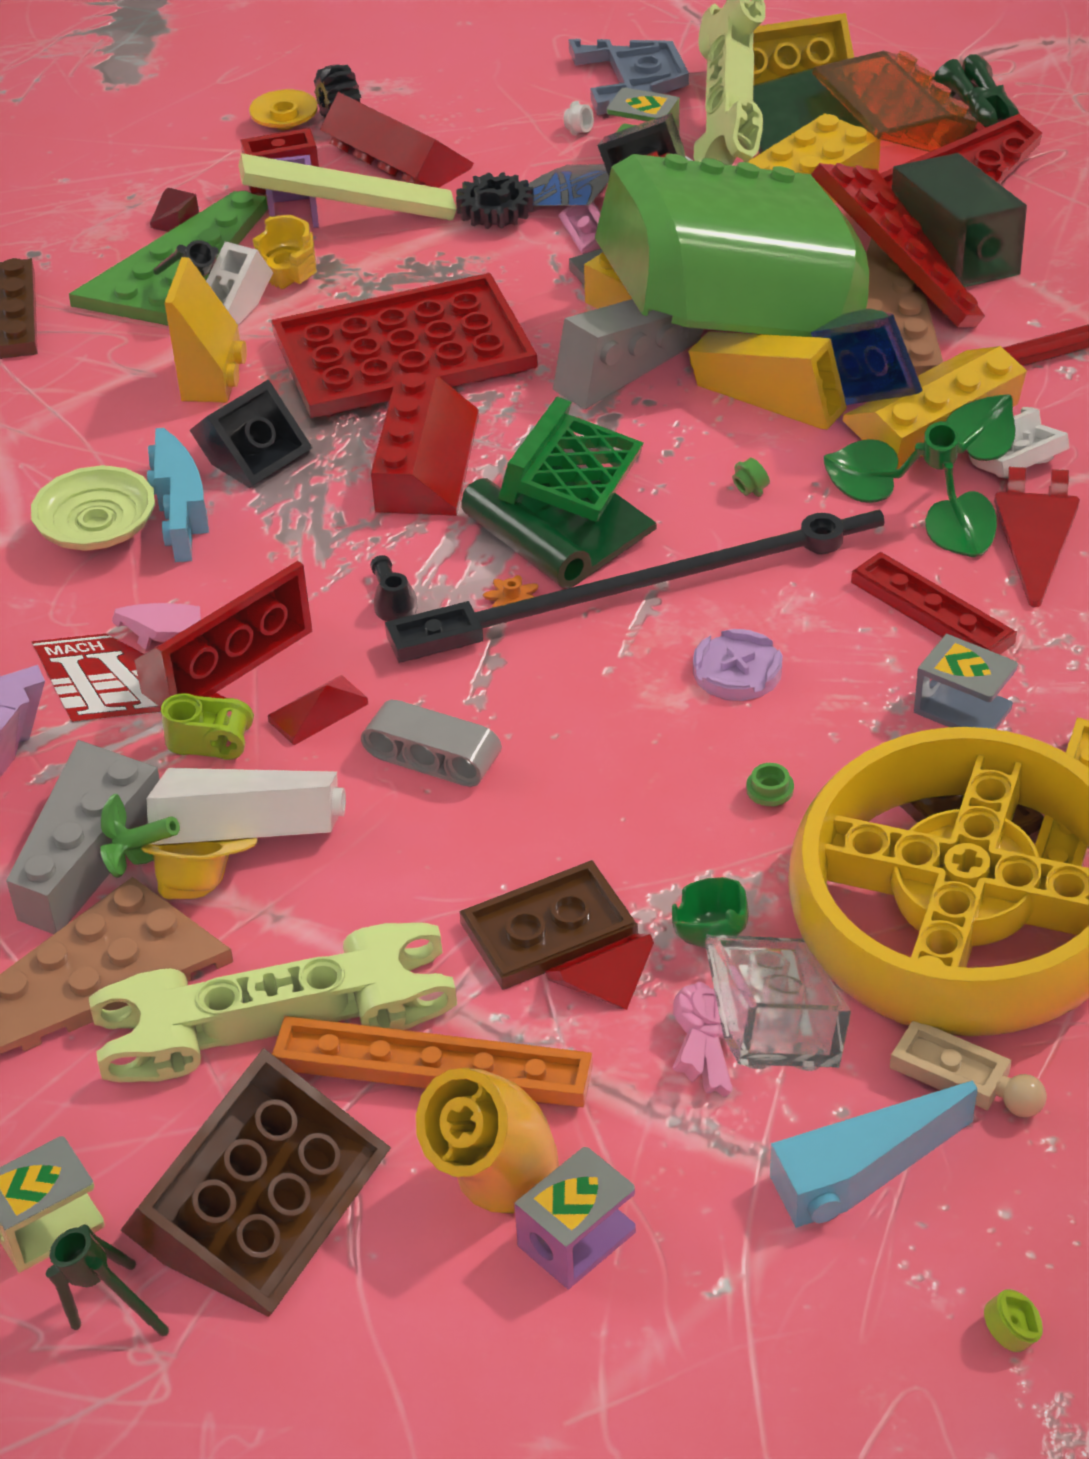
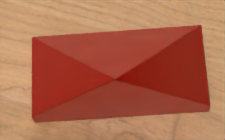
M340 675L268 714V722L293 745H296L368 705V697L343 675Z
M632 934L545 970L547 979L551 982L627 1010L654 941L651 934Z

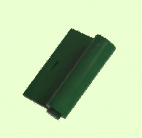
M833 63L753 85V102L760 108L763 116V131L758 150L760 154L824 113L834 115L838 119L854 126L863 127L873 134L878 132V126Z
M551 466L553 470L563 469L561 466ZM480 478L469 484L464 490L461 500V507L464 513L563 588H571L657 529V523L616 493L597 522L524 494L520 495L514 505L498 499L501 488L487 478ZM590 481L593 485L602 484L600 481ZM564 482L567 486H576L574 482ZM549 483L541 484L546 487H551ZM579 498L592 504L588 498Z

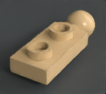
M912 1021L891 1054V1069L939 1090L973 1080L978 1088L975 1105L985 1110L989 1109L996 1095L1003 1098L1005 1106L1012 1114L1023 1118L1037 1115L1046 1104V1089L1039 1079L1028 1074H1020L1012 1078L1008 1077L1011 1059L930 1025Z

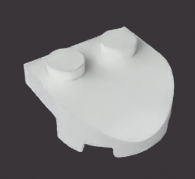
M1022 407L1021 413L1014 416L1015 440L1009 452L998 459L990 461L975 460L971 456L969 458L974 466L994 473L999 478H1008L1009 467L1027 468L1034 464L1046 463L1051 461L1054 455L1070 449L1068 433L1042 425L1039 409Z

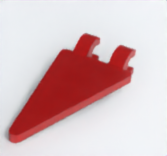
M1009 467L1006 492H997L994 503L1028 603L1032 607H1039L1043 602L1079 509L1080 499L1077 496L1068 495L1069 470L1052 469L1051 486H1049L1048 494L1025 493L1026 467Z

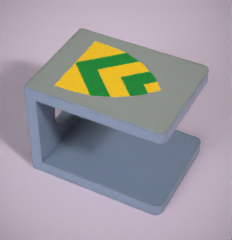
M946 634L918 667L914 713L947 727L997 729L1010 713L1013 705L1011 700L998 696V694L1017 671L1018 663Z

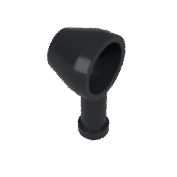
M379 555L373 558L370 568L379 582L374 595V611L376 615L384 621L414 615L418 608L417 597L406 576L392 571V563L388 556Z

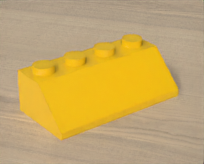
M846 13L760 25L753 31V85L828 63H833L847 82L858 80Z
M1001 346L966 350L844 414L842 421L862 440H880L892 447L898 456L897 469H899L915 451V445L917 443H924L927 428L935 422H946L947 418L958 408L979 399L1007 394L1012 396L1013 407L1018 405L1027 370Z

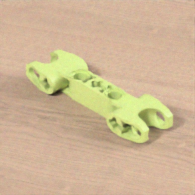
M727 0L722 8L714 3L703 14L698 46L702 56L707 60L706 132L695 141L694 161L701 162L703 158H712L721 161L725 165H733L737 157L744 162H748L759 150L763 131V116L760 108L753 102V31L765 20L766 5L764 0Z
M384 923L364 927L353 931L346 937L343 942L344 953L314 957L236 973L188 985L184 973L171 968L139 973L108 985L89 997L94 1025L102 1026L106 1029L133 1028L134 1030L127 1035L107 1042L96 1051L101 1077L103 1080L113 1082H158L190 1074L200 1065V1050L278 1036L284 1016L331 1022L360 1017L362 1025L399 1030L410 1029L422 1022L438 1017L457 1005L453 977L440 973L414 974L410 971L434 961L436 957L443 953L439 927L428 923ZM419 939L429 940L428 944L422 947L406 948L412 941ZM443 992L440 997L434 1000L424 1001L419 999V997L430 993ZM112 1002L128 1004V1006L117 1010L103 1009L104 1006ZM136 1057L135 1060L124 1065L111 1063V1061L118 1058Z

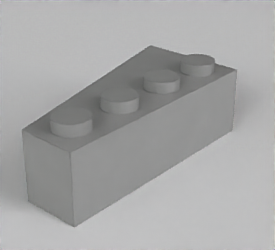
M633 299L566 317L563 323L553 390L580 407L587 409L696 344L701 339L704 329L672 324V315L655 310L649 311L648 316L642 315Z
M81 740L77 741L6 880L17 921L51 934H55L71 921L110 874L103 862L100 846L112 843V839L107 837L101 830V814L105 803L111 795L118 794L126 810L125 827L133 829L148 824L146 798L160 780L157 767Z

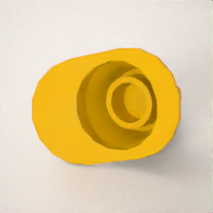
M244 838L160 845L148 844L142 846L141 850L153 855L160 896L166 899H195L207 895L222 881L229 854L252 848L257 844L258 839Z

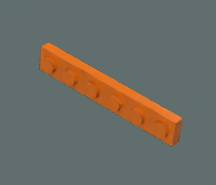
M284 1016L272 1053L273 1056L296 1073L427 1088L435 1077L449 1069H480L516 1083L535 1102L583 1108L593 1067L592 1052Z

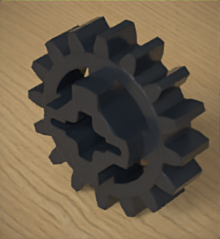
M489 172L480 177L473 176L472 183L464 181L462 182V188L456 190L457 214H461V220L463 221L471 220V226L481 224L485 226V229H489L492 225L497 224L502 229L509 224L518 225V218L527 220L529 218L528 212L534 211V189L529 187L528 180L519 181V175L510 177L506 176L505 172H501L498 176H493Z

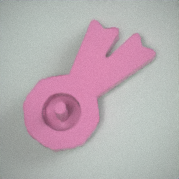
M699 981L696 984L683 987L675 995L673 1001V1014L677 1022L687 1033L674 1062L673 1070L685 1073L691 1082H694L702 1073L706 1093L716 1091L722 1096L727 1097L732 1092V1084L720 1040L724 1039L733 1028L729 1006L721 990H713Z

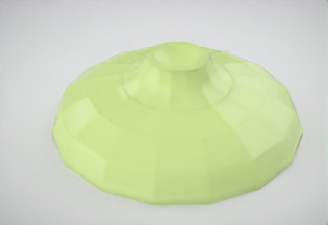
M105 465L78 468L54 478L39 490L31 503V521L48 541L63 548L83 551L109 548L129 540L144 528L155 507L154 488L144 476L127 468Z

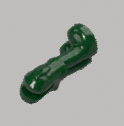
M970 54L965 57L962 66L957 59H951L944 63L932 76L930 87L937 98L949 100L957 94L962 100L964 108L986 128L998 123V121L1001 122L1020 114L1016 105L1007 96L1004 85L997 86L994 82L992 67L982 56Z

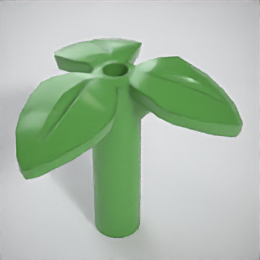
M118 794L111 795L105 803L101 814V830L107 837L112 839V843L100 846L101 856L108 871L116 878L121 877L127 867L125 855L134 865L147 864L154 861L153 855L143 852L141 847L177 835L180 831L177 819L170 816L133 829H127L125 827L127 816L124 804Z

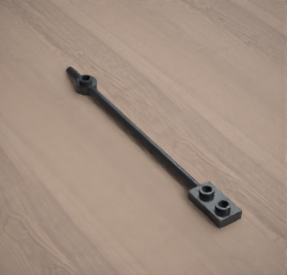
M875 510L840 519L829 513H814L803 519L800 530L477 612H474L470 602L466 601L385 622L386 636L398 663L483 642V628L803 546L814 553L827 554L840 548L843 544V537L846 535L884 526V515L881 510Z

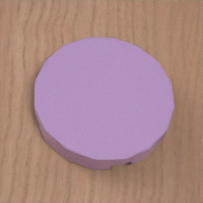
M729 629L721 631L720 637L711 640L710 635L700 642L694 650L693 675L697 684L710 695L724 700H751L760 698L774 690L782 676L783 655L780 649L777 651L773 647V641L766 635L745 629Z

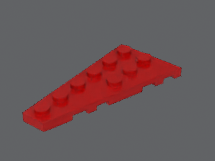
M1017 114L880 174L910 215L921 224L922 231L935 247L1040 144L1043 133L1022 115Z
M819 163L811 175L957 327H977L985 317V314L977 305L978 301L965 289L924 234L921 224L910 215L878 170L864 168L859 165L852 167L844 166L840 163H836V165Z

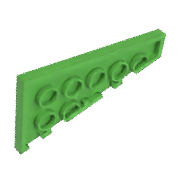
M234 191L69 293L71 307L168 326L164 302L180 259L158 275L154 274L153 269L173 254L180 244L187 247L192 241L203 240L212 247L218 248L217 257L225 241L239 245L268 210L267 197L254 195L248 191Z

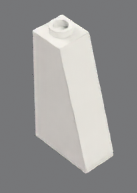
M168 768L146 798L148 823L173 816L180 825V831L177 835L150 843L154 845L329 833L332 831L338 817L344 816L346 809L345 788L338 787L337 772Z

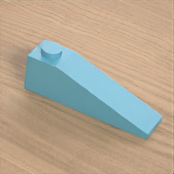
M973 1080L771 1143L770 1178L795 1227L813 1222L825 1223L834 1219L839 1214L847 1212L971 1124L974 1118L978 1089Z

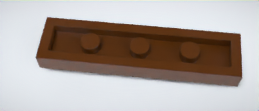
M11 258L0 262V359L38 354L35 270L32 258L22 260Z

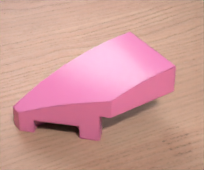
M149 603L125 606L115 609L112 623L118 628L127 626L139 636L137 643L146 650L150 648L152 639L165 642L201 620L200 606L175 603Z

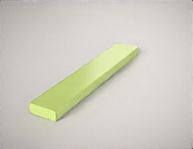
M242 153L238 164L241 182L246 186L445 220H453L457 210L452 192L447 189Z

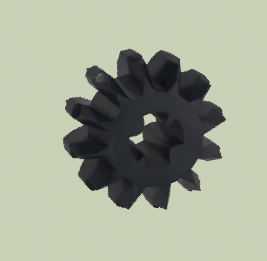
M334 64L317 70L316 77L314 78V93L320 114L324 116V120L338 92L360 102L362 96L359 92V84H357L355 73L352 72L348 65Z

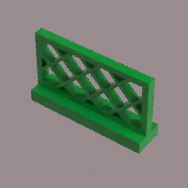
M556 397L509 460L498 499L514 505L520 495L524 494L597 522L639 457L644 442L569 415L572 402ZM597 448L599 451L590 452L588 449ZM572 449L574 452L565 453L563 450ZM602 464H611L613 467H603ZM576 465H586L588 468L579 469ZM551 466H561L563 469L553 470ZM590 481H600L602 484L593 485ZM564 482H574L576 486H567ZM549 483L551 487H546L541 484ZM579 498H588L592 504Z

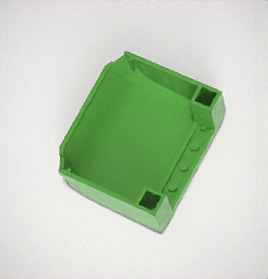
M633 154L612 166L595 240L642 315L648 316L649 311L655 310L672 315V324L688 328L765 335L830 338L831 341L842 339L845 331L851 330L857 336L862 334L869 292L867 254L851 223L811 174L795 173L793 170L782 166H775L772 170L760 169L758 166L747 162H739L737 166L725 165L721 161L712 158H703L701 162L690 161L677 154H667L665 158Z

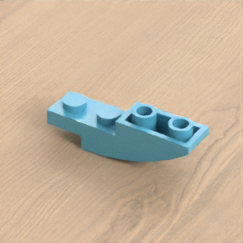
M155 428V445H148L151 470L147 471V481L154 488V495H157L159 510L164 511L165 519L167 520L162 521L164 545L172 546L175 562L192 561V534L209 533L208 515L200 474L193 458L184 445L165 428Z

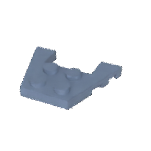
M568 39L569 53L575 66L609 61L620 83L590 88V100L597 115L607 113L608 105L620 89L624 87L664 94L689 85V72L673 41L630 40L629 46H613L610 39H597V45H581V39Z

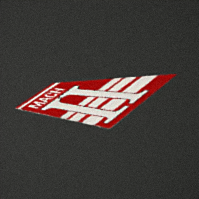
M106 633L31 641L71 722L161 712V708L141 693L135 660L144 655V653ZM218 693L209 696L210 698H226Z

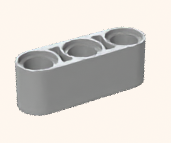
M393 699L386 701L361 734V742L364 748L372 756L380 760L468 787L477 786L481 782L502 749L498 736L487 727Z

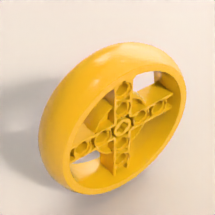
M947 727L903 735L886 741L850 761L828 780L809 805L797 829L791 850L788 872L790 900L802 938L813 957L842 990L880 1015L907 1026L912 1021L930 1025L952 1035L989 1036L1012 1033L1051 1021L1080 1006L1089 999V868L1040 858L1030 837L1014 824L1012 819L1017 803L1050 816L1056 822L1064 825L1089 849V768L1066 752L1045 742L1009 731L980 727ZM964 795L960 809L931 815L915 824L909 830L868 822L892 808L909 802L938 796ZM827 881L894 895L898 908L904 918L915 929L920 931L912 956L909 957L896 952L861 931L837 906L828 890ZM1025 924L1077 935L1066 944L1051 952L1030 960L995 967H967L973 946L986 945L1005 939L1017 932Z

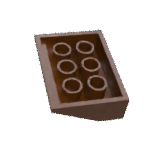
M263 1048L120 1231L165 1266L269 1317L391 1147Z

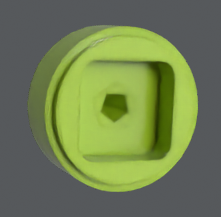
M1006 1289L986 1303L984 1308L986 1325L995 1340L1004 1348L1013 1352H1022L1041 1338L1043 1333L1041 1316L1035 1305L1022 1293Z

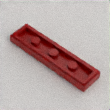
M881 551L852 570V584L942 638L949 634L999 655L1016 642L1017 631Z

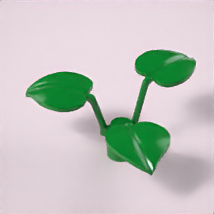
M1007 394L976 400L955 410L947 418L946 422L940 421L931 424L925 432L924 443H917L915 445V451L899 469H897L898 456L887 443L880 440H861L851 443L837 452L824 455L826 471L835 486L845 495L856 501L873 503L890 497L894 490L893 478H902L922 455L929 466L934 469L944 470L949 499L936 502L928 510L925 527L929 538L933 543L945 550L969 557L981 556L990 548L995 538L997 527L995 509L984 495L976 491L966 492L957 498L954 488L953 464L958 454L963 453L965 450L969 456L979 461L995 460L1009 452L1013 446L1016 432L1012 396Z

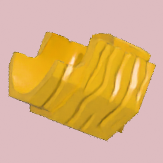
M293 215L267 218L265 220V231L253 238V246L273 271L268 283H271L272 286L275 285V287L279 286L280 289H285L294 282L301 284L317 273L313 233L310 232L309 222Z

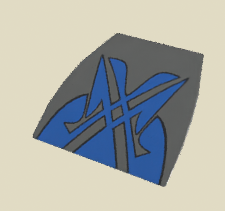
M604 164L565 165L554 169L529 183V187L534 189V206L590 205L608 183L609 176Z

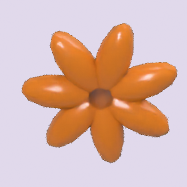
M520 575L504 581L494 579L493 585L496 590L483 593V597L486 600L495 601L492 606L493 608L533 598L535 596L531 594L535 593L539 586L536 583L522 585V577Z

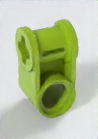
M184 693L170 696L161 705L165 745L171 752L179 755L191 754L217 757L224 760L238 758L243 753L246 743L244 733L252 726L254 719L252 709L245 702L234 698L220 699ZM229 711L232 712L230 718L227 716ZM227 741L231 742L228 747L226 746Z

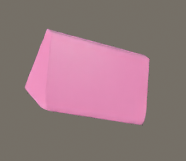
M594 202L590 205H570L558 215L582 254L601 249L595 240L601 211Z

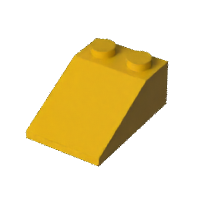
M181 257L164 302L181 401L228 403L232 387H237L239 383V366L246 362V342L240 340L238 324L191 259Z

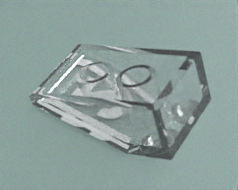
M729 935L706 936L705 946L723 1037L738 1065H744L752 1069H766L769 1066H794L805 1071H815L820 1067H840L851 1010L803 939Z

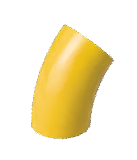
M473 1068L449 1069L435 1077L422 1093L415 1117L416 1136L424 1156L439 1171L457 1177L461 1191L473 1204L490 1212L515 1213L514 1203L559 1167L557 1148L546 1116L538 1104L516 1083L485 1070Z

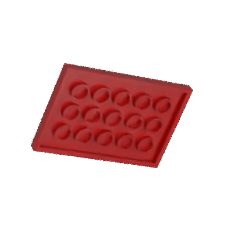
M491 273L271 320L273 334L310 418L331 416L337 412L355 408H367L373 404L390 401L397 374L415 372L422 375H437L453 387L471 382H482L488 378L506 374H518L524 370L538 367L537 353Z

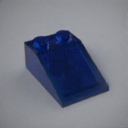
M871 308L844 313L811 332L812 337L831 339L846 405L915 395L923 391L892 313Z

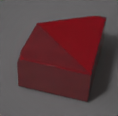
M166 188L150 221V227L169 232L198 214L197 195L182 190Z

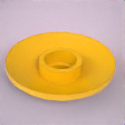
M294 89L267 92L254 99L249 107L250 116L256 123L280 130H289L307 122L315 116L318 110L317 100L314 96Z

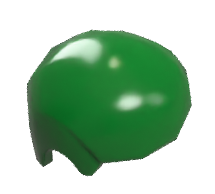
M726 877L705 878L686 885L682 889L680 906L677 907V904L672 905V924L675 933L684 942L705 949L731 943L746 928L748 923L749 909L746 890L739 881Z

